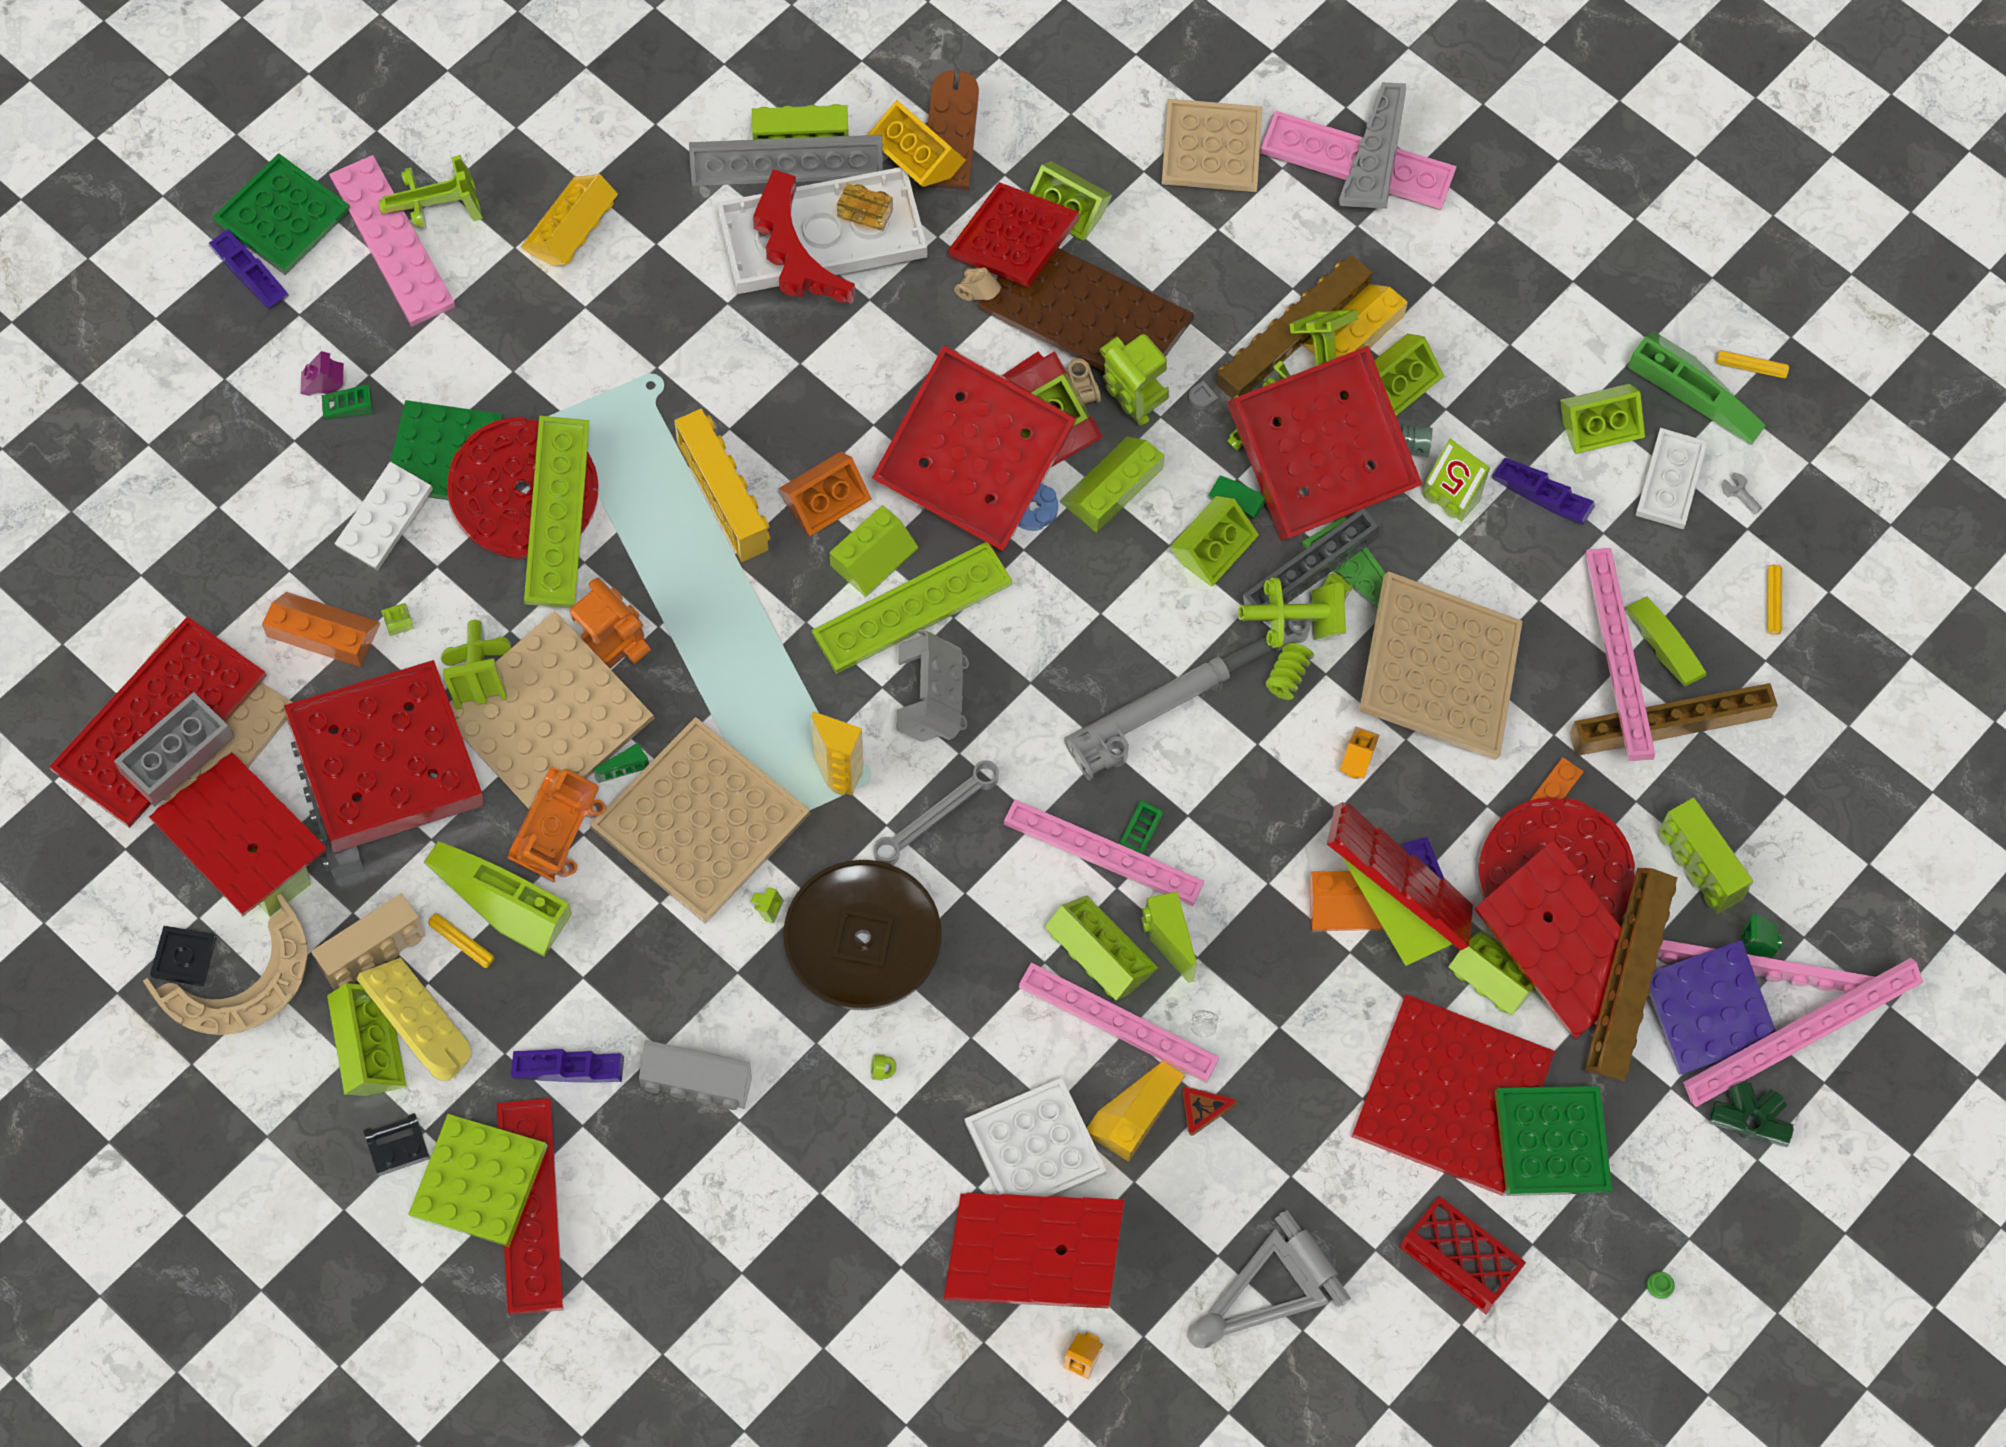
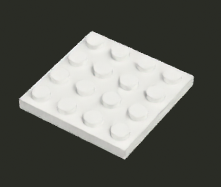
M1062 1077L964 1119L998 1195L1057 1196L1107 1174L1101 1157Z

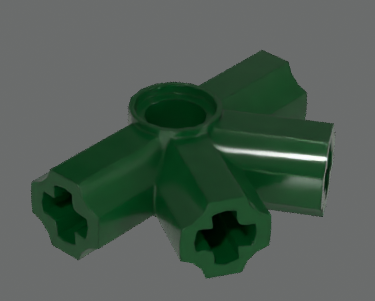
M1745 1082L1728 1089L1732 1105L1717 1100L1714 1102L1709 1117V1124L1737 1132L1745 1139L1757 1138L1787 1148L1789 1146L1794 1131V1124L1775 1119L1787 1106L1784 1098L1778 1092L1770 1089L1757 1101L1752 1084ZM1746 1120H1752L1756 1124V1129L1749 1127Z

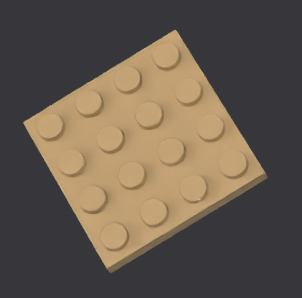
M1168 99L1161 184L1257 192L1262 106Z

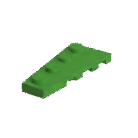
M1345 517L1338 519L1304 540L1302 546L1307 549L1347 519ZM1365 547L1333 572L1342 576L1343 580L1349 585L1351 584L1353 589L1378 609L1383 578L1386 573L1368 548Z

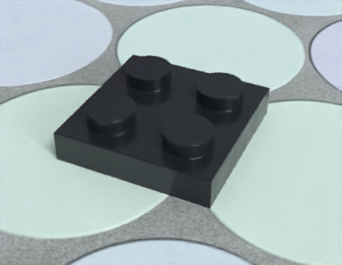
M163 925L150 972L151 978L203 987L217 939L216 935Z

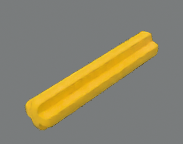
M1719 350L1716 358V363L1780 378H1786L1789 372L1788 364Z
M1772 564L1767 570V632L1779 635L1782 631V567Z
M435 913L429 919L428 923L431 928L481 966L488 968L493 963L494 956L441 915Z

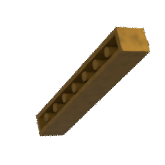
M1352 254L1345 261L1343 259L1340 260L1329 275L1324 274L1312 290L1309 288L1303 293L1300 301L1296 304H1290L1282 317L1272 320L1264 333L1255 335L1247 348H1241L1229 364L1224 363L1218 369L1216 385L1232 399L1236 395L1241 396L1251 392L1275 370L1273 367L1280 360L1284 362L1312 337L1310 333L1291 334L1290 323L1317 311L1341 310L1370 284L1373 272Z
M1771 683L1645 708L1652 740L1657 741L1772 718L1778 704ZM1618 713L1574 721L1570 731L1576 756L1625 747Z
M1637 868L1585 1068L1586 1072L1610 1080H1626V1076L1630 1071L1632 1053L1637 1044L1638 1029L1644 1016L1645 1002L1650 994V983L1652 975L1656 970L1659 948L1663 943V932L1670 916L1671 901L1676 893L1678 877L1653 868Z

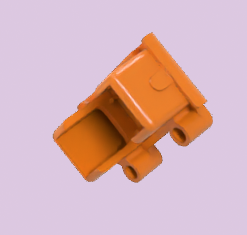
M596 578L588 584L592 590L570 609L572 620H576L586 630L582 633L581 639L609 668H612L625 656L635 665L651 651L644 639V633L641 628L644 625L638 618L640 615L632 605L627 606L622 601L623 597L614 587L610 589L601 578Z
M551 767L527 812L510 848L507 859L552 882H555V875L565 878L574 874L577 870V864L571 859L566 860V857L585 816L595 818L605 811L604 802L594 800L599 790L598 785L569 769L559 770ZM593 806L596 807L597 812L593 810ZM565 865H566V866L568 867V869H569L568 872H567V871L565 870V868H564Z

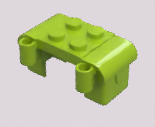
M1141 334L1126 346L1118 337H1115L1099 349L1105 358V374L1103 376V380L1106 383L1105 387L1110 395L1118 400L1123 410L1139 426H1142L1149 422L1147 414L1169 399V387L1164 388L1156 379L1167 370V359L1145 334Z

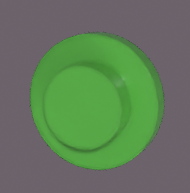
M1655 1272L1647 1281L1649 1293L1657 1299L1668 1298L1675 1288L1673 1278L1665 1272Z

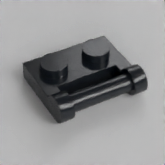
M415 1113L407 1115L408 1118L374 1130L371 1128L363 1130L378 1177L430 1159ZM412 1128V1135L380 1146L376 1144L378 1139Z

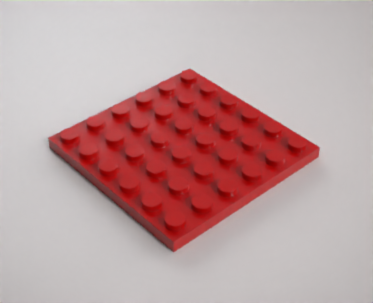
M1405 994L1351 1137L1503 1196L1506 1188L1495 1090L1498 1088L1542 1087L1555 1051Z

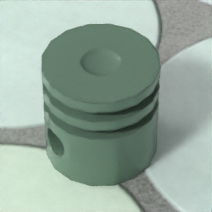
M1403 424L1401 430L1411 455L1429 457L1433 428L1423 426L1412 428V425L1406 427V424Z

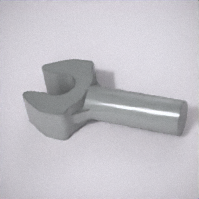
M1733 473L1731 479L1737 485L1736 487L1724 479L1722 490L1726 497L1738 496L1754 514H1757L1762 509L1758 502L1745 490L1747 479L1743 475Z

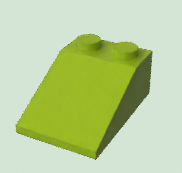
M1178 891L1147 898L1146 907L1142 908L1143 917H1141L1144 933H1149L1150 941L1188 983L1194 982L1197 961Z

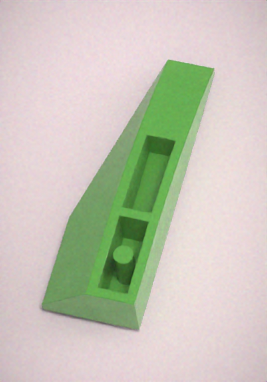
M1655 331L1645 336L1633 352L1628 365L1629 369L1751 445L1766 425L1694 355Z

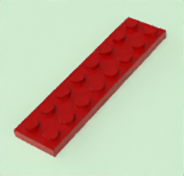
M551 1098L497 1103L498 1129L545 1142L548 1145L509 1247L504 1246L507 1312L510 1316L562 1311L564 1308Z

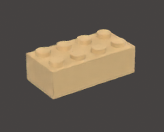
M401 893L313 949L311 953L318 969L335 991L346 983L354 984L360 972L379 966L385 961L390 962L394 960L405 948L417 945L425 934L419 917Z

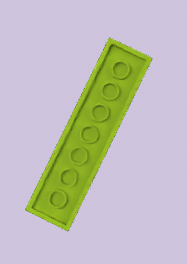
M539 416L524 594L525 605L572 608L575 605L589 420Z
M985 542L812 630V635L831 667L838 674L917 634L919 629L925 630L1011 586L1013 580L990 544Z

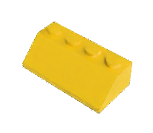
M898 100L892 104L867 134L882 135V151L922 187L951 179L966 161L965 158Z
M600 174L574 177L521 245V248L551 266L568 264L573 259V253L576 249L586 242L588 233L599 225L600 218L604 212L613 206V200L617 197L618 193Z
M1371 284L1366 286L1341 309H1357L1358 319L1335 330L1336 358L1366 346L1371 348L1404 317L1408 301L1391 287ZM1311 337L1304 343V347L1315 356L1314 340Z
M812 712L814 759L827 786L837 794L853 796L863 771L862 728Z

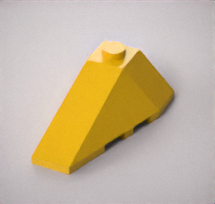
M1162 1061L1096 1113L1087 1127L1091 1139L1129 1162L1185 1078V1074Z

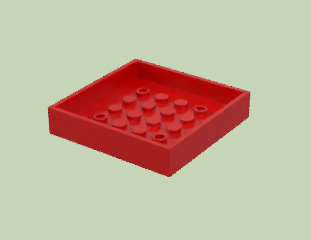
M943 345L872 479L1004 551L1078 418L949 346ZM958 392H963L965 395V399L962 402L956 399ZM1024 428L1030 430V437L1024 438L1022 436ZM922 458H926L929 461V465L926 468L920 464ZM988 494L993 495L995 498L992 504L986 502Z
M1369 346L1227 401L1281 541L1423 485ZM1340 392L1346 394V400L1340 398ZM1274 418H1277L1280 422L1278 427L1273 424ZM1368 461H1371L1374 465L1372 470L1367 467ZM1302 487L1307 490L1306 496L1300 494Z
M434 660L284 705L286 719L332 853L484 806L483 793ZM411 706L413 710L406 711L405 708ZM333 729L338 730V733L331 734L329 732ZM431 773H436L438 775L435 778L429 777ZM357 796L362 798L359 802L353 801Z

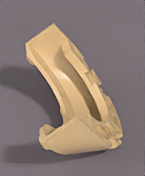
M281 893L276 897L282 909L275 913L268 921L272 942L270 960L258 981L244 992L233 997L205 999L186 992L174 983L164 984L155 990L149 979L146 978L143 980L144 984L164 1012L179 1024L194 1031L214 1035H229L256 1028L275 1017L287 1006L298 991L305 974L307 943L298 918Z

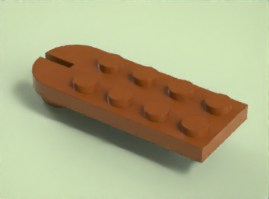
M949 70L938 75L932 84L928 127L965 158L966 161L951 179L928 186L969 190L979 86L972 75L960 71L958 90H953L955 70Z

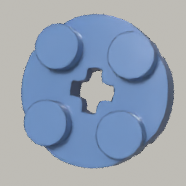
M1041 484L1032 501L1037 503L1040 508H1035V511H1031L1029 506L1019 525L1022 529L1028 531L1041 530L1049 523L1051 525L1057 517L1058 499L1056 492L1053 488Z

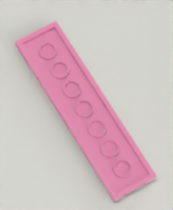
M1275 110L1260 154L1346 180L1347 176L1350 175L1354 157L1357 156L1360 148L1359 144L1363 137ZM1397 148L1389 194L1442 210L1457 166Z
M369 156L330 173L329 176L340 198L350 205L348 209L349 214L410 326H415L455 308V303L404 210L382 214L378 201L382 200V196L394 194L374 156Z

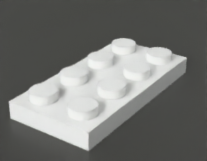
M1660 428L1635 516L1684 529L1708 441Z
M389 462L335 542V545L378 571L433 490L432 486L394 463Z

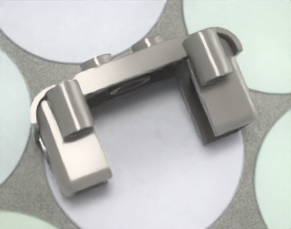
M919 629L918 633L923 636L899 645L898 664L902 665L919 658L921 659L920 699L923 701L897 709L896 728L899 732L921 742L939 736L951 740L959 731L967 728V720L961 713L963 670L968 668L969 661L962 654L960 647L924 629Z

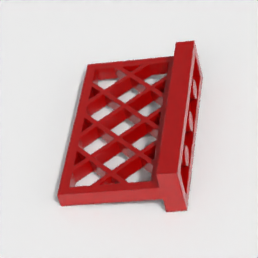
M1440 1196L1413 1229L1407 1233L1399 1246L1400 1249L1484 1314L1489 1312L1494 1303L1526 1264L1523 1259ZM1438 1206L1448 1213V1221H1436L1434 1211ZM1450 1226L1453 1238L1439 1239L1437 1227ZM1456 1226H1466L1470 1229L1471 1237L1458 1238ZM1432 1227L1434 1239L1425 1240L1417 1232L1420 1228ZM1472 1243L1474 1255L1461 1256L1459 1244ZM1478 1243H1488L1492 1247L1493 1254L1480 1255ZM1454 1244L1456 1256H1446L1442 1253L1441 1245ZM1499 1259H1509L1516 1265L1513 1271H1501ZM1481 1260H1494L1496 1272H1483ZM1462 1261H1476L1478 1273H1468L1464 1270ZM1484 1278H1498L1499 1289L1496 1293L1486 1287Z

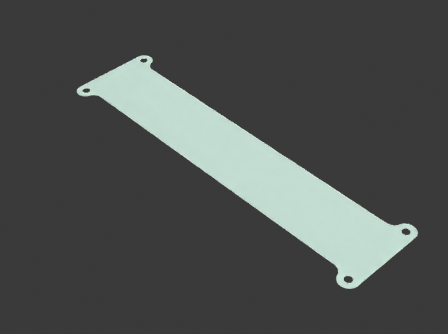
M646 374L550 415V417L589 420L587 451L592 458L598 476V496L724 740L809 810L843 796L833 792L827 786L814 759L811 715L812 712H819L656 407V398L664 389L663 379L656 374ZM649 381L656 384L652 390L646 388V383ZM863 763L862 777L859 779L855 790L866 785L871 778V770L865 763Z

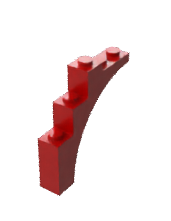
M773 169L754 212L753 225L754 229L765 235L771 234L766 245L767 260L775 265H784L779 276V290L788 296H798L803 298L805 291L808 290L814 295H824L833 298L837 302L852 304L855 298V283L840 278L823 268L808 254L799 241L791 217L792 202L796 192V176Z

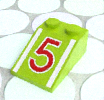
M1450 438L1425 482L1423 494L1430 502L1437 503L1445 509V512L1450 517L1457 518L1462 522L1480 502L1490 467Z

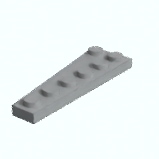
M1382 82L1372 109L1373 112L1366 125V132L1364 137L1361 138L1357 156L1354 157L1350 175L1347 176L1339 198L1340 206L1387 209L1407 90L1406 83Z

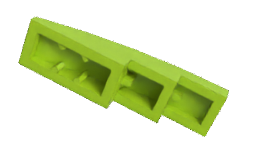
M1648 596L1626 607L1627 615L1641 628V636L1656 650V657L1685 687L1706 676V671L1688 644Z

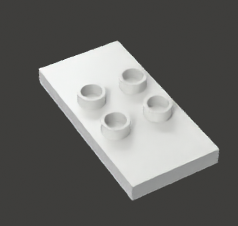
M901 167L796 187L791 217L799 241L813 259L834 275L927 257V244L909 176ZM762 194L717 202L718 215L737 294L779 286V276L784 265H775L766 258V245L771 234L765 235L754 229L753 215Z

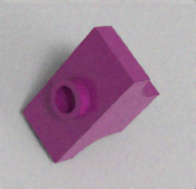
M321 351L301 372L300 394L310 396L315 393L329 394L337 392L343 385L344 363L332 360L330 353Z

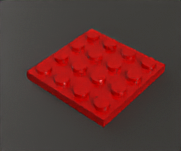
M999 182L948 249V254L951 258L977 268L984 267L992 274L1030 287L1078 222L1080 215L1078 211Z

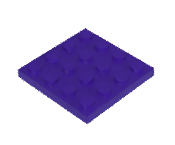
M1742 940L1655 970L1652 975L1649 995L1679 1075L1727 1059L1776 1032Z

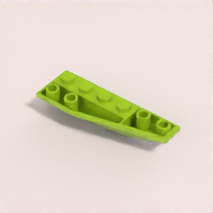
M440 841L436 843L424 861L427 867L495 930L545 957L572 915L568 902L497 865Z

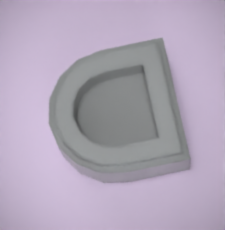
M1204 380L1190 390L1189 403L1194 409L1205 410L1218 402V397Z

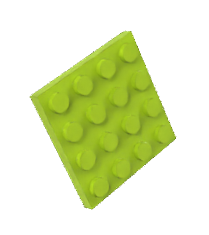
M447 1114L408 1215L415 1219L509 1247L548 1145L545 1142Z

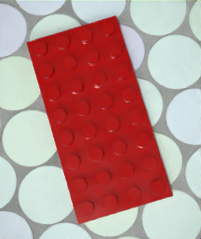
M187 616L49 768L53 773L130 828L152 803L119 772L114 761L193 692L226 722L267 676L266 672Z

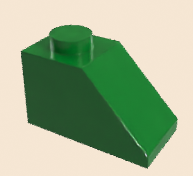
M1751 914L1741 931V940L1748 955L1773 959L1776 952L1781 950L1782 936L1778 935V925L1757 914Z

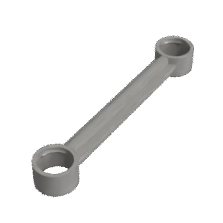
M987 760L977 763L972 777L893 838L882 837L878 839L874 845L875 860L894 865L899 860L902 849L980 789L990 790L994 788L999 780L997 765ZM982 769H990L994 772L995 778L984 782L978 779L977 773ZM883 845H890L896 850V854L887 859L880 857L877 852Z

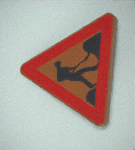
M1184 1087L1182 1092L1189 1135L1194 1136L1236 1106V1099Z

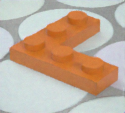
M1562 757L1530 801L1545 797L1565 799L1584 771Z

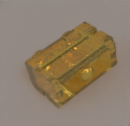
M847 183L843 194H841L837 202V217L884 231L887 221L893 212V197H890L883 191L874 192L868 190L861 184L852 185Z

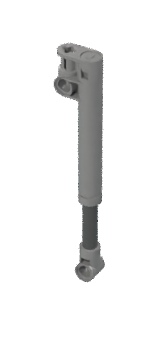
M1311 621L1284 622V642L1281 648L1269 646L1266 640L1267 636L1223 659L1216 657L1210 660L1209 663L1202 664L1066 736L1064 742L1069 753L1089 781L1094 778L1093 774L1104 768L1110 769L1123 766L1127 761L1129 744L1124 737L1125 734L1208 691L1219 683H1223L1230 678V673L1275 649L1280 651L1287 643L1304 642L1308 637ZM1293 626H1301L1303 630H1296ZM1119 749L1123 753L1115 755L1111 752V750Z

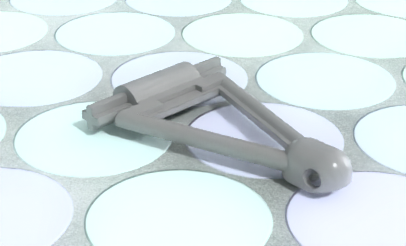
M1288 1210L1280 1213L1274 1220L1289 1241L1286 1243L1276 1229L1273 1230L1210 1312L1189 1328L1188 1338L1193 1346L1201 1349L1208 1348L1219 1341L1224 1335L1327 1305L1329 1302L1319 1289L1321 1287H1324L1338 1308L1345 1305L1351 1299L1336 1278L1339 1273L1307 1229L1302 1231ZM1275 1252L1306 1297L1225 1321L1223 1318L1225 1313L1272 1253Z

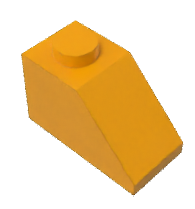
M1355 727L1340 771L1345 772L1351 778L1357 779L1360 777L1364 779L1380 734Z
M1078 1332L1065 1355L1064 1369L1089 1379L1102 1352L1103 1343L1099 1342L1100 1339L1091 1333L1086 1332L1082 1334Z

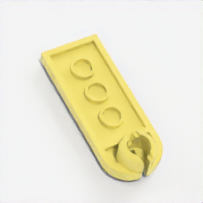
M398 958L360 972L356 980L421 1063L429 1069L431 1075L440 1081H450L452 1077L455 1079L470 1058V1045L403 959Z

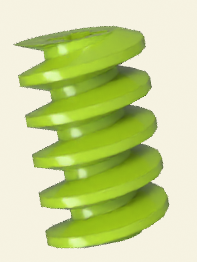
M1285 644L1278 656V661L1274 664L1270 677L1266 681L1268 690L1278 698L1284 700L1293 699L1292 693L1298 690L1296 684H1301L1302 678L1300 676L1306 674L1305 668L1310 665L1308 659H1313L1314 653L1309 648L1300 644Z

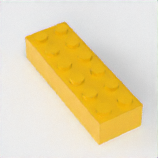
M701 408L674 420L677 444L741 563L769 551L768 541L770 540V535L767 529L770 527L764 515H759L757 511L759 507L755 497L748 495L746 491L748 488L747 483L742 475L738 476L736 473V463L732 455L727 456L724 450L726 446L721 435L716 436L714 432L715 425L710 415L705 416Z

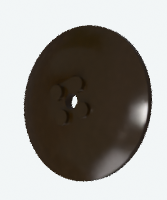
M852 860L835 864L820 871L810 878L797 892L785 918L784 947L787 960L795 976L816 997L845 1009L873 1010L890 1006L905 999L915 992L929 977L940 952L941 922L932 897L912 875L888 863L874 860ZM865 933L869 935L870 941L866 944H859L855 938L858 934Z

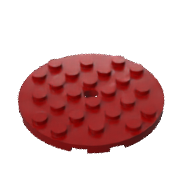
M525 417L501 419L483 426L470 435L452 459L447 482L449 506L453 517L462 531L482 548L494 554L514 559L528 558L539 421L525 419ZM588 451L581 534L589 525L598 500V476ZM519 483H526L529 485L530 490L525 494L516 490V486Z
M1545 797L1534 799L1506 813L1488 834L1481 850L1478 864L1480 891L1483 900H1485L1508 878L1554 840L1579 871L1578 873L1597 895L1603 906L1615 921L1619 923L1627 910L1635 879L1633 854L1618 826L1603 812L1600 813L1587 806V803L1570 798Z

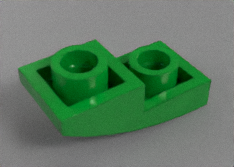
M1221 475L1208 495L1211 500L1216 496L1234 498L1245 515L1252 519H1256L1266 502L1264 496L1259 492Z

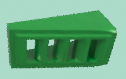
M370 385L357 386L321 395L323 419L373 414ZM349 400H353L354 404L349 405ZM339 401H344V407L340 408ZM329 402H334V410H330Z
M635 744L594 768L595 779L598 783L642 771L649 765L648 758L639 744Z
M1141 800L1119 844L1143 854L1164 815V811ZM1142 811L1155 817L1154 821L1141 816ZM1139 820L1151 826L1150 829L1147 830L1137 825V821ZM1135 829L1145 834V839L1132 834V830ZM1128 838L1141 843L1140 849L1127 843Z

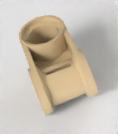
M983 267L980 269H966L964 272L965 277L954 288L955 293L966 301L990 300L1000 292L1001 285Z
M1081 358L1071 360L1067 373L1084 403L1101 402L1100 391L1088 362ZM1078 371L1083 373V375L1077 376L1073 372Z

